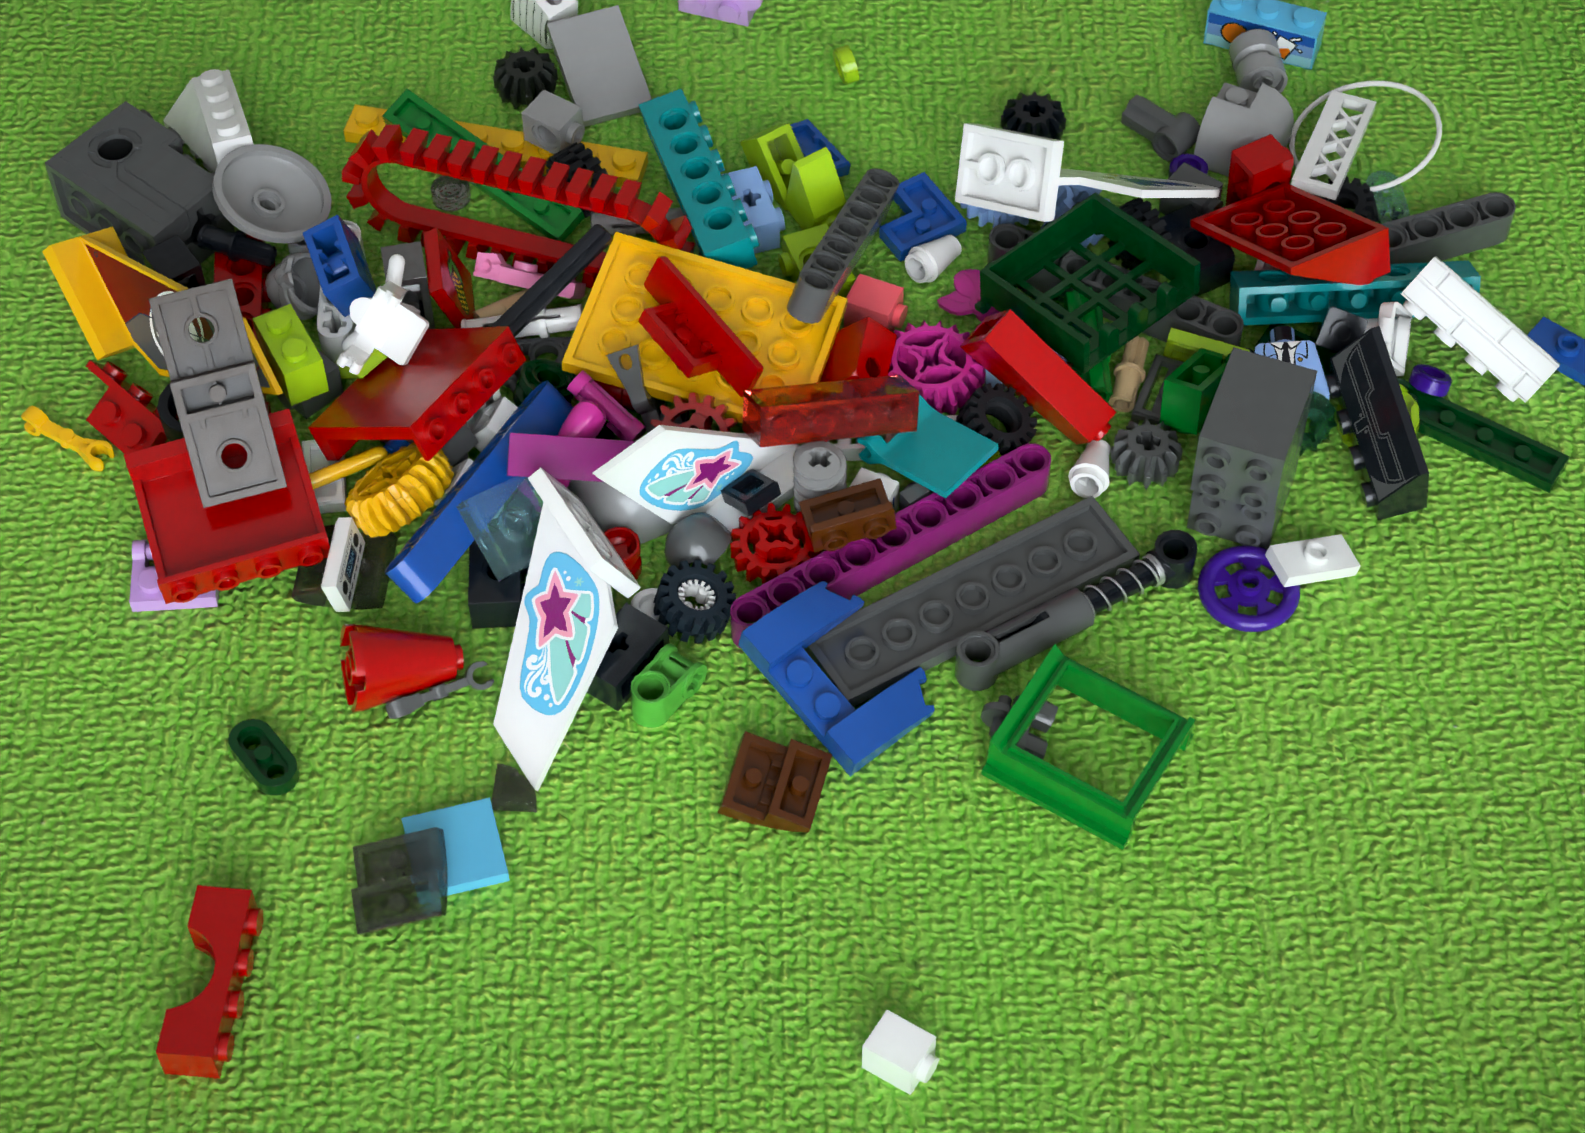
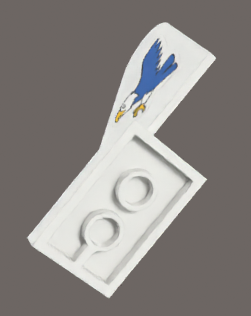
M964 123L955 194V202L1049 222L1054 221L1059 185H1082L1139 198L1219 197L1220 188L1203 184L1061 168L1064 141L976 123Z

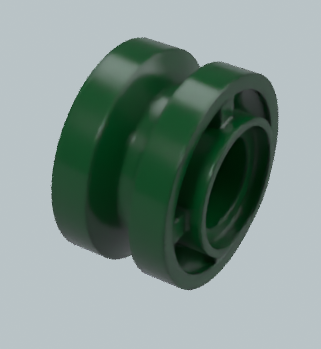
M548 359L531 360L522 367L519 382L513 394L514 403L518 407L539 384L548 380L571 404V399L574 395L567 390V387L575 376L572 373L562 371V364Z

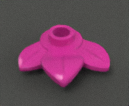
M977 269L959 271L954 276L956 291L937 299L938 306L948 313L957 316L973 313L981 322L987 316L1000 313L992 306L985 314H981L975 309V304L980 301V270Z

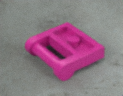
M584 370L568 385L567 390L579 402L582 400H595L600 403L605 410L606 419L609 421L606 426L621 440L635 441L640 439L646 432V426L621 406Z

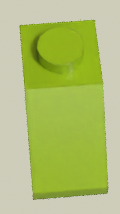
M790 123L771 126L740 141L750 167L757 166L762 180L770 182L773 198L784 210H788L785 206V200L793 163L804 158Z
M824 147L793 163L785 206L802 230L825 223L830 227L847 201L831 153L827 147Z

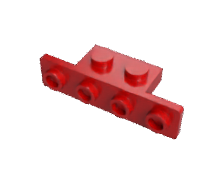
M666 256L658 257L644 282V287L660 305L644 309L638 322L687 378L717 370L740 397L748 396L763 372L762 364Z
M90 359L86 367L108 385L109 388L86 421L124 454L165 443L167 438L157 407L150 402L153 395L136 383L130 385L125 381L128 374L114 363L107 361L105 365H102Z

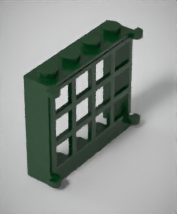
M1095 192L1082 202L1076 203L1069 211L1054 221L1047 223L1041 230L1026 240L1019 242L1013 249L997 260L988 263L980 270V301L975 304V309L981 314L987 313L991 306L999 312L1011 309L1052 350L1072 363L1071 368L1081 376L1082 373L1084 374L1197 294L1199 292L1201 262ZM1093 234H1103L1116 244L1097 256L1080 243ZM1070 250L1089 262L1073 274H1069L1053 263ZM1123 250L1128 251L1143 262L1126 275L1108 263L1109 260ZM1152 268L1171 280L1170 282H1163L1155 293H1151L1135 282L1137 278ZM1042 269H1046L1061 280L1060 283L1044 294L1026 282V280ZM1096 269H1100L1116 280V282L1100 293L1095 292L1080 281ZM1070 287L1089 299L1071 313L1053 301L1054 298ZM1125 287L1144 299L1140 303L1134 302L1126 313L1108 301L1110 297ZM1098 306L1116 318L1112 323L1106 322L1103 324L1099 332L1080 320V318Z

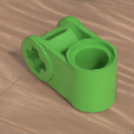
M669 643L663 646L654 659L631 682V710L633 719L639 725L646 728L662 726L688 698H691L700 689L707 675V666L701 662L693 663L680 655L678 648L673 644Z

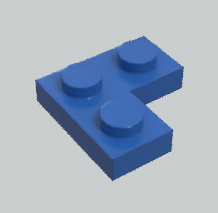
M923 172L899 183L893 200L906 215L880 226L879 238L895 257L902 262L913 247L945 237L946 235H953L955 237L966 232L967 220L928 175Z

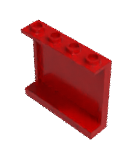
M509 326L427 329L407 365H399L387 357L365 377L357 378L308 429L327 461H339L358 440H413L424 460L430 461L526 361V358Z
M289 408L268 414L287 483L285 488L203 508L184 438L124 454L156 568L157 583L166 604L188 602L203 593L214 590H230L241 582L255 578H271L277 576L283 570L300 565L313 566L320 563L324 558H328L330 543ZM236 443L227 445L221 454L223 462L231 468H238L247 460L245 448Z

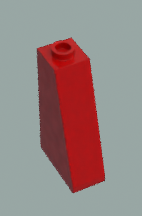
M1011 309L985 317L960 345L968 355L1005 386L1014 388L1017 396L1023 395L1027 399L1026 403L1029 406L1032 405L1035 411L1076 445L1090 443L1092 440L1099 441L1110 430L1111 425L1108 422L1117 412Z

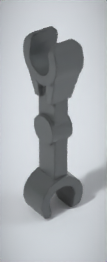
M480 661L470 664L465 670L464 677L448 684H439L429 688V691L423 694L406 695L386 703L385 708L389 718L397 719L408 715L424 706L425 702L439 700L449 696L450 692L466 686L474 690L488 689L493 685V679L485 681L483 684H477L473 680L474 670L488 665L487 662Z

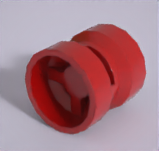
M625 527L608 529L604 532L605 536L637 580L642 571L641 548L638 535Z

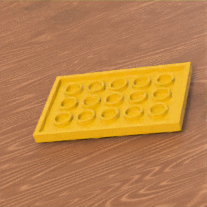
M615 232L563 357L562 371L578 375L584 370L593 380L625 389L606 355L639 344L644 386L651 397L674 403L673 397L678 395L684 399L685 403H688L690 392H695L699 395L700 403L703 402L707 395L715 397L714 408L721 404H726L729 407L724 415L726 419L736 418L739 423L763 430L802 427L805 424L845 314L848 298L837 295L821 321L814 324L804 323L792 317L787 310V304L796 283ZM666 256L762 364L763 372L748 396L740 397L717 370L687 378L638 322L644 309L660 305L644 287V282L658 257ZM623 354L621 356L622 366L629 370L632 367L631 357L628 354Z

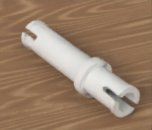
M582 304L546 309L545 307L514 338L540 335L542 339L549 338L550 333L575 330L583 311ZM502 315L469 320L462 319L461 328L491 327Z

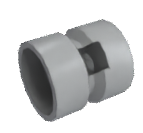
M1253 29L1241 33L1232 41L1229 47V55L1238 87L1256 93L1262 83L1276 89L1279 93L1285 89L1288 77L1274 34L1263 29Z

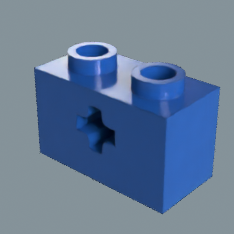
M338 214L302 232L323 294L344 317L350 315V305L355 299L373 297L377 289L359 239Z

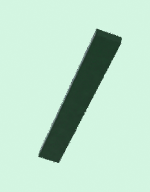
M1270 324L1256 345L1259 343H1271L1270 331L1275 327L1286 325ZM1294 329L1295 341H1312L1310 336ZM1315 344L1324 375H1329L1330 358L1338 352ZM1397 377L1398 383L1408 390V394L1413 399L1415 398L1419 406L1418 432L1548 493L1551 492L1566 468L1570 456L1449 400L1426 394L1414 388L1409 382Z

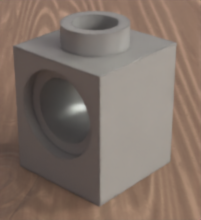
M543 90L521 113L524 140L553 154L574 142L579 144L584 136L585 127L583 125L582 107L546 90Z

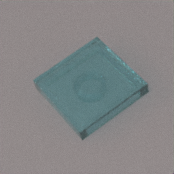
M515 476L462 501L456 506L498 582L529 567L543 500L528 480V477Z

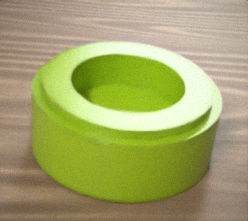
M845 45L834 49L833 58L842 82L848 85L859 81L858 67L850 47Z

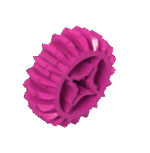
M923 320L920 327L916 328L908 323L905 332L894 330L897 339L885 388L882 392L883 398H889L892 408L902 406V410L905 413L908 408L901 405L900 400L910 391H914L920 394L937 412L955 415L957 409H961L975 390L983 387L986 374L985 368L960 347L970 335L969 332L959 334L956 324L948 329L944 328L941 320L936 326H928L925 320Z

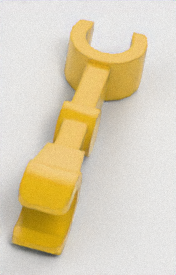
M29 406L21 415V418L27 421L24 424V428L29 434L33 436L43 434L60 443L63 448L72 449L94 471L100 472L105 469L103 461L96 457L97 455L105 454L112 459L115 457L113 447L109 442L82 438L75 434L72 429L63 428L50 421L48 416L35 406Z

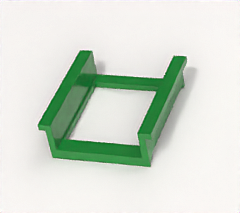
M1054 644L990 739L987 761L981 771V775L1123 850L1132 836L1137 815L1179 749L1185 751L1193 739L1194 734L1192 731L1196 720L1191 717L1186 719L1066 657ZM1057 685L1162 739L1123 802L1017 746Z

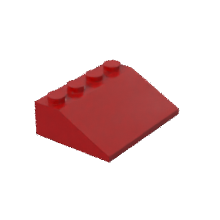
M1288 183L1272 187L1190 220L1191 228L1290 275L1352 285H1367L1372 283L1375 278L1390 273L1388 227Z

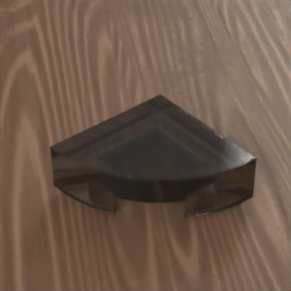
M497 764L491 801L493 810L537 813L536 793L529 781L519 774L518 770L514 767Z

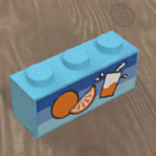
M1212 0L1208 9L1203 43L1229 49L1232 41L1241 33L1253 29H1263L1275 35L1283 63L1312 70L1321 46L1327 12L1278 0Z

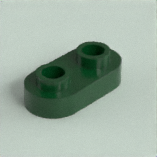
M247 719L233 727L228 738L232 755L258 789L272 796L283 795L291 791L299 781L300 773L297 761L273 729L266 722L259 719ZM254 744L260 745L256 747L254 750L247 749L249 746ZM276 774H283L279 778L271 779Z

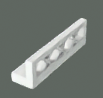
M1332 90L1292 177L1291 185L1308 193L1336 200L1372 118L1376 101ZM1343 109L1359 111L1362 114L1349 117ZM1346 129L1351 135L1339 139L1336 133ZM1337 152L1341 159L1329 161L1326 155ZM1326 174L1333 184L1317 181L1316 178Z

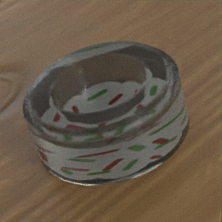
M442 175L431 185L433 203L443 211L460 210L471 199L468 181Z

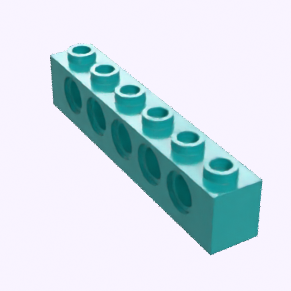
M681 88L638 104L647 133L683 215H686L692 226L691 233L701 256L744 269L758 265L753 250L760 246L752 224L744 226L743 222L748 221L745 209L740 198L732 199L733 196H736V192L729 174L721 175L720 173L725 171L722 159L717 148L711 151L709 149L714 145L706 124L698 125L703 121L695 100L688 103Z
M1469 260L1444 262L1480 294L1481 276ZM1429 262L1390 264V273L1375 278L1372 283L1367 285H1352L1294 276L1280 269L1231 271L1229 309L1241 316L1244 326L1323 322L1330 306L1340 308L1363 318H1378L1381 303L1399 302L1403 305L1407 299L1401 293Z

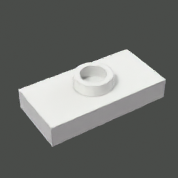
M1342 534L1270 545L1265 554L1283 587L1356 576L1361 567Z

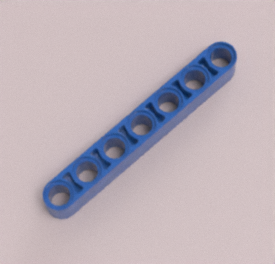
M548 380L539 384L523 400L385 569L384 573L415 604L424 600L440 584L524 479V477L507 476L509 433L558 435L563 422L573 409V406Z

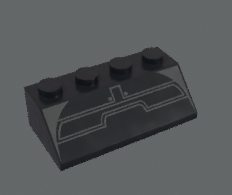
M1380 326L1369 329L1331 357L1330 374L1325 375L1329 387L1330 399L1338 398L1341 410L1336 411L1342 435L1349 434L1353 446L1348 447L1351 465L1354 471L1361 470L1365 483L1360 484L1366 508H1374L1377 520L1379 521L1427 508L1429 471Z

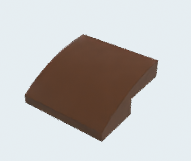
M745 731L740 740L717 813L743 822L773 829L808 833L812 826L833 754L793 739L790 740L786 747Z

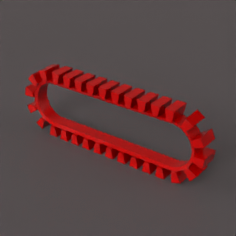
M385 125L379 136L372 129L362 136L342 170V182L354 184L346 196L353 209L367 205L368 202L375 209L366 222L380 232L389 219L400 224L397 240L406 243L414 242L420 230H423L421 235L422 247H424V232L438 228L440 233L446 236V241L456 255L460 253L465 242L468 241L466 257L475 260L478 252L486 253L487 249L492 247L490 253L501 254L506 262L511 253H515L512 267H514L515 260L532 263L537 258V272L545 274L575 244L408 204L386 189L378 176L377 165L395 163L626 219L648 231L658 244L692 254L694 251L695 243L686 241L692 230L686 215L671 219L669 222L665 216L673 200L662 192L658 193L652 205L639 200L641 182L625 179L621 189L616 194L614 191L618 177L602 173L594 188H591L594 171L579 167L571 181L566 182L570 165L558 162L553 163L545 177L543 174L546 159L530 156L521 171L519 170L523 155L521 153L507 150L499 165H496L499 148L483 145L476 158L472 159L475 142L460 139L450 154L452 137L437 133L428 148H425L429 131L417 128L411 130L405 142H402L403 136L400 125ZM602 251L584 269L582 283H586V287H593L607 252Z

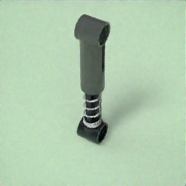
M1181 530L1165 531L1157 537L1154 548L1147 551L1141 560H1135L1129 569H1118L1113 577H1102L1098 585H1086L1083 592L1075 587L987 632L972 631L966 633L959 639L956 647L955 677L958 683L971 691L986 690L995 684L998 675L1051 648L1054 644H1058L1093 626L1095 614L1105 609L1111 611L1112 605L1120 601L1127 603L1128 597L1135 593L1144 594V589L1149 586H1163L1168 589H1178L1186 586L1191 581L1197 556V543L1195 539L1187 532Z

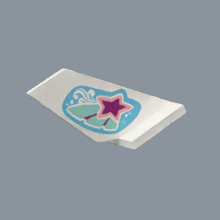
M658 425L595 470L593 474L672 525L692 513L702 512L716 518L731 532L732 529L739 528V518L741 516L751 520L752 515L748 516L725 503L721 490L751 469H754L778 482L781 495L769 502L774 504L775 509H778L794 497L793 456L800 446L796 442L762 445L750 433L753 431H763V429L756 427L742 434ZM768 504L759 510L762 513L767 512Z
M541 467L528 477V480L543 500V506L493 723L529 783L537 792L618 629L611 586L626 598H629L641 588L582 500Z

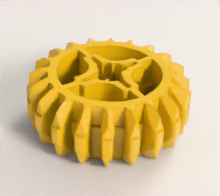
M412 442L407 447L401 446L395 453H389L385 459L378 461L372 469L366 471L365 475L356 481L355 487L349 491L344 503L346 506L345 510L353 518L357 528H360L365 535H369L371 538L386 536L390 532H397L402 526L410 525L414 519L422 517V514L428 508L434 507V502L437 499L443 497L444 490L450 487L454 476L453 468L442 450L430 461H425L415 442Z

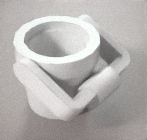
M1383 302L1380 305L1378 318H1365L1368 324L1364 333L1371 328L1380 326L1396 376H1404L1413 315L1399 302Z

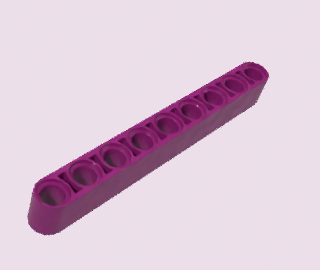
M1038 444L1022 445L977 469L947 498L934 492L895 513L896 529L889 531L884 536L876 539L864 538L853 541L835 551L826 550L738 597L732 603L730 609L731 638L734 644L739 647L738 643L742 631L753 624L746 622L758 621L784 602L821 581L828 583L826 590L850 600L852 595L858 596L1042 496L1049 486L1051 455L1049 451Z

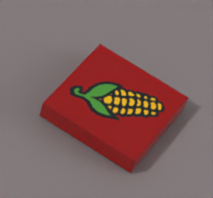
M438 228L424 232L429 294L453 326L461 328L462 319H475L473 316L475 306L471 274Z

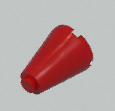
M358 624L342 626L340 647L349 646V651H346L345 660H341V671L348 705H353L352 712H361L406 695L455 680L457 671L463 670L464 657L460 644L454 645L451 636Z

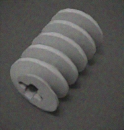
M811 441L801 445L795 451L793 456L794 507L797 512L800 511V501L847 488L846 457L838 447L825 441Z

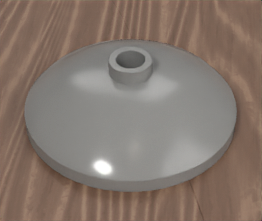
M254 144L231 151L219 162L212 182L215 202L226 219L242 232L267 242L294 243L305 240L302 232L326 221L331 210L330 189L318 169L297 153L274 145Z

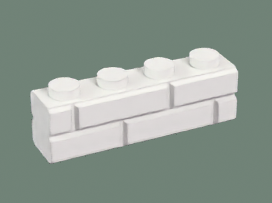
M1437 256L1426 265L1401 293L1407 299L1403 306L1420 321L1427 316L1438 326L1433 331L1434 334L1451 348L1458 343L1469 353L1464 360L1481 375L1487 370L1500 380L1495 387L1512 402L1519 397L1526 403L1560 366L1553 357Z

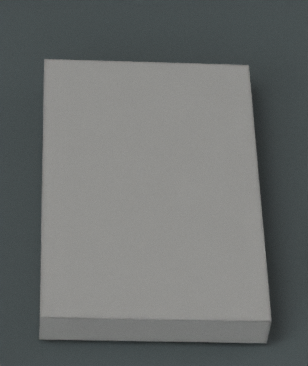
M619 5L547 23L546 30L572 103L582 107L584 127L639 113L641 111L638 104L652 100Z

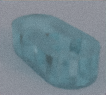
M1377 171L1368 176L1366 184L1369 187L1393 181L1398 177L1387 171ZM1401 183L1385 190L1373 192L1379 215L1377 223L1383 224L1391 220L1410 216ZM1382 191L1388 193L1387 197H1383ZM1389 212L1391 220L1389 216H1385V213Z

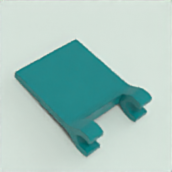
M910 391L900 400V404L908 408L901 415V419L908 425L889 442H886L872 429H867L857 438V442L866 447L859 453L861 460L868 464H883L944 498H947L999 450L998 443L937 412L920 394L914 391Z

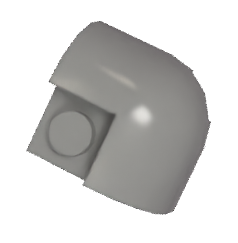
M1224 82L1217 97L1212 96L1197 136L1194 155L1205 160L1209 171L1229 177L1232 150L1270 134L1282 146L1287 147L1294 125L1293 109L1282 94L1262 83L1256 93Z
M571 480L568 485V489L582 500L603 533L614 527H625L634 531L638 535L640 544L669 533L670 529L677 524H670L605 482Z

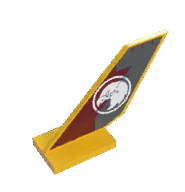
M113 226L51 244L42 252L97 361L136 348L160 376L169 377L149 298L189 288L129 258ZM204 317L194 319L189 325L190 336L198 342L210 340L214 334L212 322ZM243 317L262 392L272 395L283 394L246 318Z

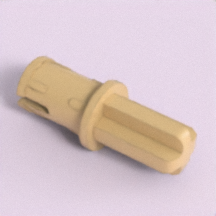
M1136 336L1125 345L1121 363L1117 364L1114 368L1116 378L1109 404L1113 405L1112 408L1117 411H1133L1140 383H1143L1146 378L1143 366L1149 342L1145 337Z

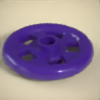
M1247 545L1230 547L1214 554L1202 567L1197 584L1199 598L1206 611L1221 624L1244 632L1267 631L1286 622L1293 615L1299 604L1300 585L1283 587L1265 556L1267 549ZM1240 563L1244 569L1238 570L1232 575L1225 569L1229 565ZM1262 565L1274 572L1275 575L1268 579L1257 569ZM1244 583H1252V584H1254L1256 587H1255V588H1248V587L1244 586L1243 584H1244ZM1227 585L1230 597L1218 598L1215 586ZM1271 590L1283 594L1282 600L1278 605L1267 601ZM1238 605L1257 607V615L1238 613Z

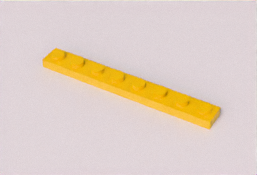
M355 104L343 131L345 142L358 144L362 136L371 129L379 136L384 126L387 125L382 117L387 109ZM455 121L489 146L499 148V153L502 155L507 150L523 154L520 166L522 169L530 156L546 159L547 162L548 158L554 155L525 141L524 132ZM580 142L584 144L585 149L589 148L593 151L592 156L594 158H599L601 161L600 167L602 169L605 168L608 175L618 177L616 187H622L625 179L642 182L648 165V152ZM546 164L543 175H547L546 170L549 169Z

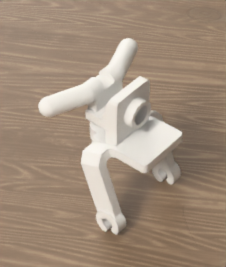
M394 254L390 257L385 284L378 287L373 297L355 299L350 305V316L356 327L354 332L343 340L342 349L344 352H341L336 363L342 368L345 366L349 367V372L358 375L374 349L379 350L399 365H407L429 327V321L419 315L420 310L412 305L401 302L407 290L401 288L405 259L400 254Z

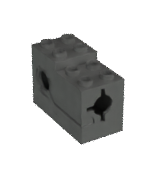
M126 101L45 162L61 217L86 234L113 226L128 257L144 266L143 251L176 235L180 237L201 264L215 253L214 251L198 247L200 243L197 241L198 234L204 224L235 232L234 225L226 219L215 202L212 191L215 172L209 173L197 165L192 157L184 154L182 148L183 140L176 130L171 127H164L155 121L146 110H139Z
M1233 347L1199 435L1190 490H1193L1187 528L1207 536H1216L1237 542L1242 546H1256L1268 550L1295 478L1317 375L1316 370Z

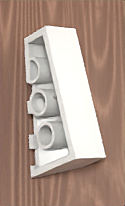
M218 69L208 70L198 77L191 78L163 120L166 128L171 127L178 132L183 140V144L186 143L189 146L191 154L196 159L200 157L203 160L204 167L209 172H215L219 162L231 151L243 146L254 145L229 69L224 71Z

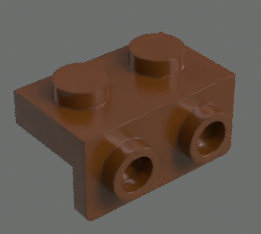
M881 478L799 502L800 511L814 553L822 550L835 551L843 548L847 543L864 538L876 539L896 529L895 510L892 502L888 500Z

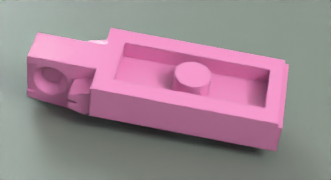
M481 252L477 253L473 276L530 289L544 274L537 272L538 265L515 260L514 267L506 263L501 254ZM573 280L557 296L569 299H582L585 294L586 283Z

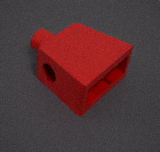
M869 316L839 330L819 382L816 395L833 405L834 410L843 415L846 421L856 419L859 414L860 403L880 395L885 388L897 335Z

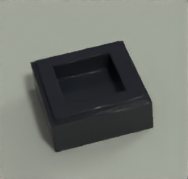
M751 469L721 490L725 503L748 516L781 495L778 482L754 469Z

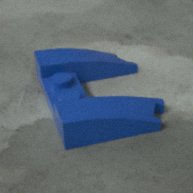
M821 581L783 603L743 630L738 645L830 754H833L832 756L847 774L852 776L933 715L935 709L934 705H925L920 684H924L927 678L921 667L894 683L859 708L855 709L804 649L862 608L864 601L856 595H852L851 599L848 600L826 590L828 583Z

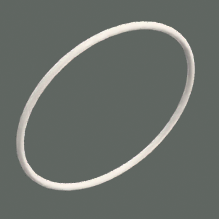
M1372 80L1344 85L1334 89V91L1344 92L1369 86L1400 89L1421 99L1429 107L1436 121L1435 141L1424 160L1407 174L1393 181L1370 187V191L1377 192L1408 180L1429 163L1441 141L1442 122L1435 105L1418 90L1401 83ZM1331 91L1313 101L1294 123L1292 135L1289 139V150L1294 158V166L1296 168L1299 161L1295 152V138L1299 126L1316 106L1328 99Z

